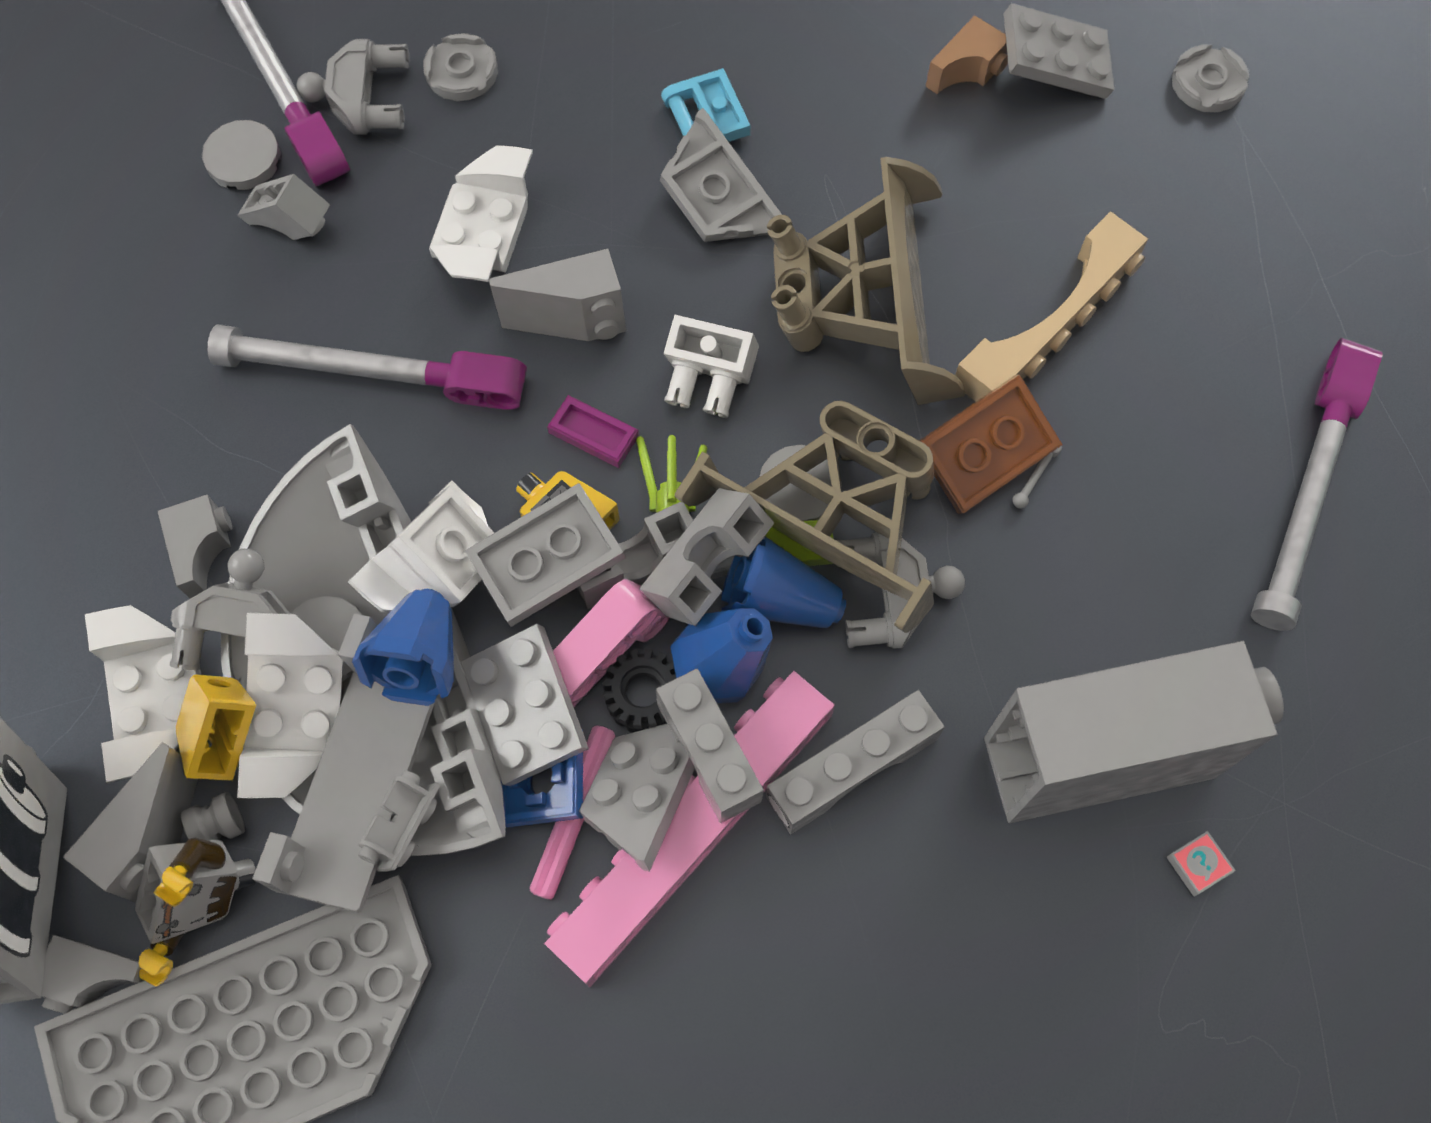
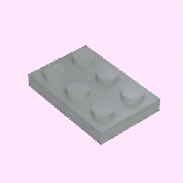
M1013 3L1005 10L1003 14L1009 74L1104 99L1115 90L1107 30Z
M580 483L465 550L510 627L626 558L623 550Z
M535 624L461 661L503 785L512 786L589 749L543 626Z

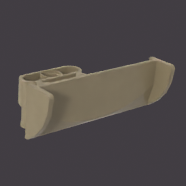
M883 157L881 158L884 192L808 241L803 234L795 231L791 219L786 215H777L768 222L767 229L769 230L767 232L775 243L773 253L776 290H774L771 296L774 301L771 302L777 309L779 326L795 350L808 352L815 349L821 343L823 335L897 349L900 352L901 370L918 405L965 396V387L959 378L946 369L931 365L929 360L913 204L942 197V188L933 174L924 167L910 161ZM887 225L890 257L866 262L864 239ZM849 249L850 260L840 254ZM819 268L842 279L822 300ZM893 286L897 324L871 320L868 291ZM853 307L855 308V317L846 315Z
M834 401L828 404L820 415L823 435L746 487H742L719 474L710 455L702 451L675 492V498L687 506H697L710 499L719 488L748 493L773 520L774 524L772 527L846 571L908 600L894 624L899 630L904 633L911 631L931 610L934 605L931 581L923 577L919 585L915 586L897 576L907 497L912 493V499L914 500L925 498L929 494L930 484L934 478L933 454L930 448L923 442L848 402ZM876 440L885 441L888 444L880 452L867 450V446ZM841 454V460H853L884 478L843 492L837 457ZM827 459L832 486L807 472ZM791 483L828 504L816 525L812 527L766 501V499ZM895 498L892 520L868 507ZM844 513L889 539L885 568L830 537Z

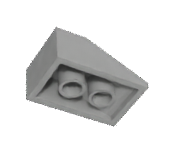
M609 249L488 279L502 328L583 341L606 340L615 337L618 333L626 332L621 288Z
M162 742L63 858L104 891L136 902L148 848L159 845L179 844L184 827L181 812L190 808L198 779L186 778L181 754Z

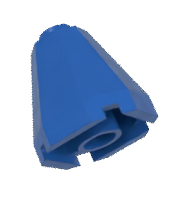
M432 589L414 590L407 594L358 646L352 663L360 682L372 689L375 681L384 687L381 695L391 701L429 706L435 703L438 694H440L441 699L449 696L454 682L452 610L449 601L444 599L442 594Z
M755 608L706 613L696 626L686 624L682 633L670 646L676 679L698 668L716 703L740 701L746 696L763 671L773 640L769 620Z

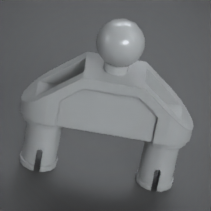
M369 39L352 40L327 61L326 79H323L318 73H304L296 83L297 91L305 101L313 103L320 101L326 95L333 114L355 135L367 134L371 129L376 128L403 129L405 118L402 104L370 105L373 72H376L377 68H409L408 46L406 43L375 45Z
M875 532L869 538L836 540L883 568L886 567L889 539ZM902 538L897 576L915 586H918L924 577L931 581L933 593L942 599L950 600L958 597L963 592L965 578L959 569L946 565L935 571L933 576H929L926 558ZM882 589L885 613L882 618L845 621L848 648L884 643L892 649L903 648L919 626L918 624L907 633L894 626L908 600Z
M251 549L236 551L227 563L228 572L234 579V583L227 582L214 585L172 610L170 621L172 626L176 628L172 659L169 664L170 667L177 669L179 665H182L181 670H199L204 633L211 630L246 637L247 612L290 614L271 590L252 587L253 582L261 577L265 569L264 560L258 552Z

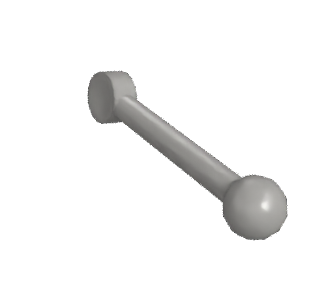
M1062 446L1040 460L1023 490L1013 496L1012 500L1016 508L1021 509L1028 505L1029 494L1051 458L1060 454Z

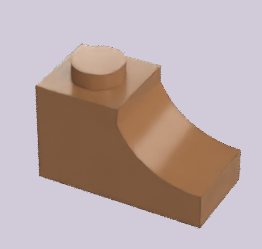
M974 15L930 62L926 87L938 94L946 87L960 82H977L984 86L993 75L999 76L1008 64L1006 34Z

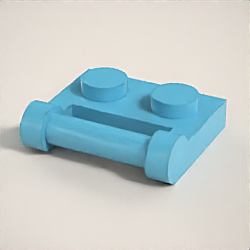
M724 68L669 85L661 93L665 106L671 108L683 136H686L694 123L684 103L685 100L690 98L694 99L698 110L705 109L728 142L750 135L751 125Z

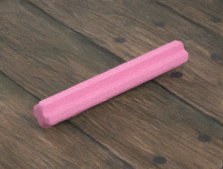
M594 726L587 740L589 749L583 752V801L615 738L612 730L602 726ZM584 819L555 822L530 885V891L534 895L549 900L554 898Z

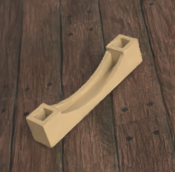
M1110 211L1085 237L1077 257L1083 262L1081 279L1067 300L1053 314L1023 333L992 343L984 338L958 364L955 375L964 385L965 394L976 402L1015 375H1020L1022 379L1026 376L1032 379L1046 362L1044 357L1051 350L1057 353L1067 343L1072 335L1069 331L1076 324L1082 327L1088 322L1096 311L1097 307L1095 305L1100 299H1103L1105 302L1108 301L1121 284L1119 280L1125 274L1131 277L1139 269L1145 260V256L1141 253L1148 238Z

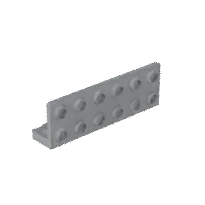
M353 614L338 656L353 670V674L293 834L290 838L270 832L252 879L278 893L359 913L363 910L380 859L378 858L375 864L361 859L358 854L362 848L358 844L375 815L379 814L392 821L394 815L380 807L395 777H401L405 770L411 772L435 703L424 706L391 701L381 695L384 689L382 685L374 681L371 689L360 682L352 660L358 646L378 625L369 616Z

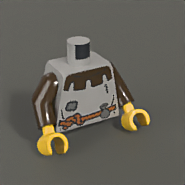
M191 838L186 843L159 845L148 848L135 911L152 948L144 950L139 956V966L141 968L139 977L155 987L160 986L167 979L173 967V961L164 956H170L174 952L182 936L191 930L221 920L228 915L234 890L250 887L256 883L252 879L256 868L251 859L233 862L224 843L219 840L207 841Z

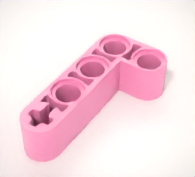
M628 579L619 581L553 650L573 707L605 675L609 666L617 662V657L624 654L636 640L647 642L652 639L668 622L669 617H666L640 590L641 585Z

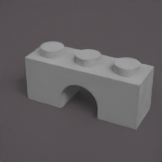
M719 488L640 587V590L666 617L696 626L722 592L710 579L715 568L722 561L733 555L749 557L773 526V520L750 494Z
M679 502L644 518L643 529L631 539L619 543L626 558L577 587L587 609L594 607L619 581L628 579L641 585L647 580L693 521L684 503Z
M698 668L657 688V705L677 743L681 742L696 769L699 784L720 824L761 803L764 790Z

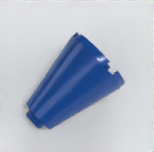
M764 536L749 557L734 556L721 596V600L729 604L722 607L721 610L755 608L772 622L828 628L833 622L838 623L841 620L846 608V599L842 598L843 592L840 587Z

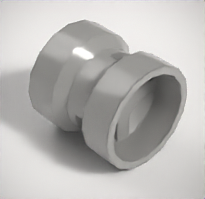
M227 791L213 797L210 807L207 805L204 807L195 805L181 812L182 824L188 839L218 840L221 838V835L232 839L245 832L241 812L235 800Z

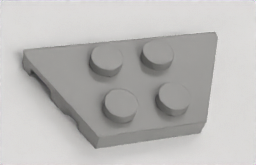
M700 109L686 136H683L677 146L675 155L668 161L662 171L660 182L704 242L768 235V222L773 217L782 215L705 109Z
M668 724L615 737L579 810L585 822L597 832L604 833L610 843L620 851L623 849L645 871L651 870L695 769L686 749L681 742L677 743Z

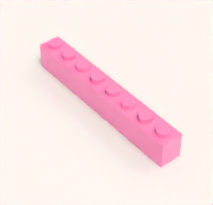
M795 671L785 680L778 677L764 693L763 697L766 699L764 704L756 712L749 709L734 726V730L737 731L734 736L764 790L763 793L767 790V785L777 779L833 714L835 705ZM692 775L651 870L645 871L641 869L634 858L623 849L619 850L611 861L615 867L603 880L597 876L583 889L579 896L583 902L571 915L565 911L551 924L547 930L551 937L544 944L583 982L591 987L748 810L720 824L699 784L698 776L695 778Z

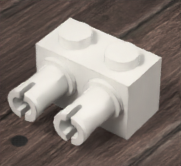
M674 315L663 353L671 363V366L674 367V372L664 401L675 406L679 403L680 407L689 408L697 375L702 373L708 374L713 377L703 411L714 416L716 413H719V417L728 418L736 384H749L759 349L754 334Z

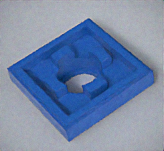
M583 752L552 766L553 773L550 782L554 783V785L547 793L541 792L536 794L532 788L533 776L512 786L502 784L505 828L583 819L579 812L583 803Z

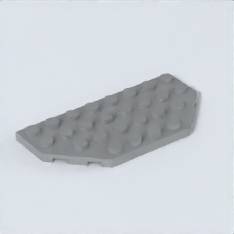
M396 875L372 885L363 910L359 913L324 905L175 967L160 986L155 987L146 981H142L34 1026L56 1120L60 1123H310L371 1096L432 965L402 877Z

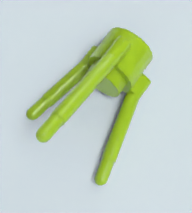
M674 435L668 436L667 482L661 483L660 490L657 491L644 438L638 436L636 438L638 453L650 497L649 511L657 513L681 502L675 498V492L682 483L677 481L676 437ZM703 444L700 446L696 460L698 459L702 451L704 453H707L706 445ZM685 504L689 512L696 511V506H687Z

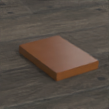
M1020 375L1013 376L919 440L930 448L933 454L934 476L958 514L965 513L1063 445Z

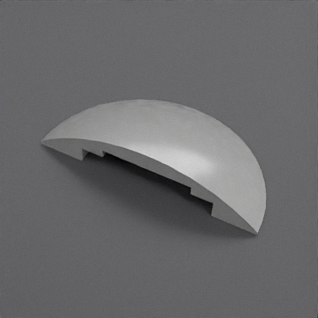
M349 424L318 444L284 475L254 517L239 550L251 549L260 554L264 560L265 569L261 577L253 582L252 587L271 590L290 614L296 607L308 599L331 596L346 600L357 607L361 614L371 617L378 625L390 612L378 610L358 593L348 581L370 559L387 547L411 523V520L355 427ZM230 575L228 582L234 583V579ZM453 610L454 682L449 696L441 699L440 694L437 695L411 770L412 773L421 778L419 786L433 783L440 784L434 796V799L437 800L434 812L427 822L422 825L419 824L411 839L415 842L411 855L415 856L458 852L479 847L506 836L501 778L461 661L469 658L470 655ZM221 633L223 677L237 679L244 689L247 690L248 655H245V637ZM352 676L342 681L341 703ZM316 770L287 797H281L298 814L302 810Z

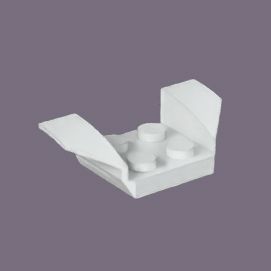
M495 146L455 176L457 183L451 187L431 245L429 246L432 258H437L452 277L488 282L492 270L506 273L528 209V193L524 176L533 153L532 149Z
M450 481L429 502L430 505L387 547L370 559L348 581L358 593L381 612H391L407 594L414 590L432 589L443 595L444 599L449 601L450 607H454L482 580L465 550L494 534V532L488 527L482 507L464 493L453 481Z
M131 605L85 614L89 651L104 661L114 740L101 743L107 783L132 778L162 742L174 750L179 747L176 736V723L189 679L192 675H201L200 669L181 670L182 665H179L177 669L170 667L176 632Z
M247 612L245 655H248L246 691L254 700L256 708L244 743V749L239 758L238 798L287 797L317 769L341 706L343 660L338 656L339 651L331 648L295 614Z

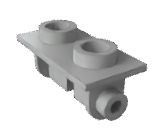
M406 770L401 777L396 776L380 807L392 813L394 817L392 821H389L379 814L374 816L358 844L362 848L358 856L372 864H375L379 858L380 861L376 869L378 872L392 871L397 866L401 867L408 860L414 849L415 842L411 839L419 824L422 825L427 822L436 808L437 800L434 799V796L440 784L433 783L419 786L421 778Z

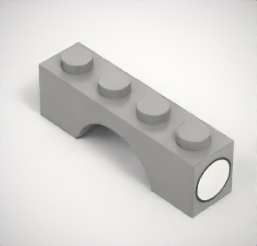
M917 690L767 785L766 798L791 835L827 812L837 801L867 779L892 765L903 763L937 741L945 726L920 691Z

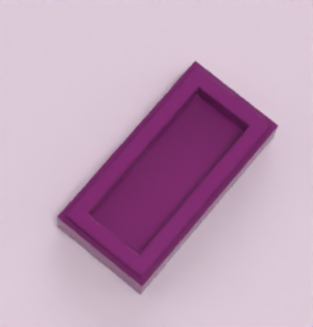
M569 395L547 426L549 434L617 468L621 466L636 442V438L639 436L638 429Z

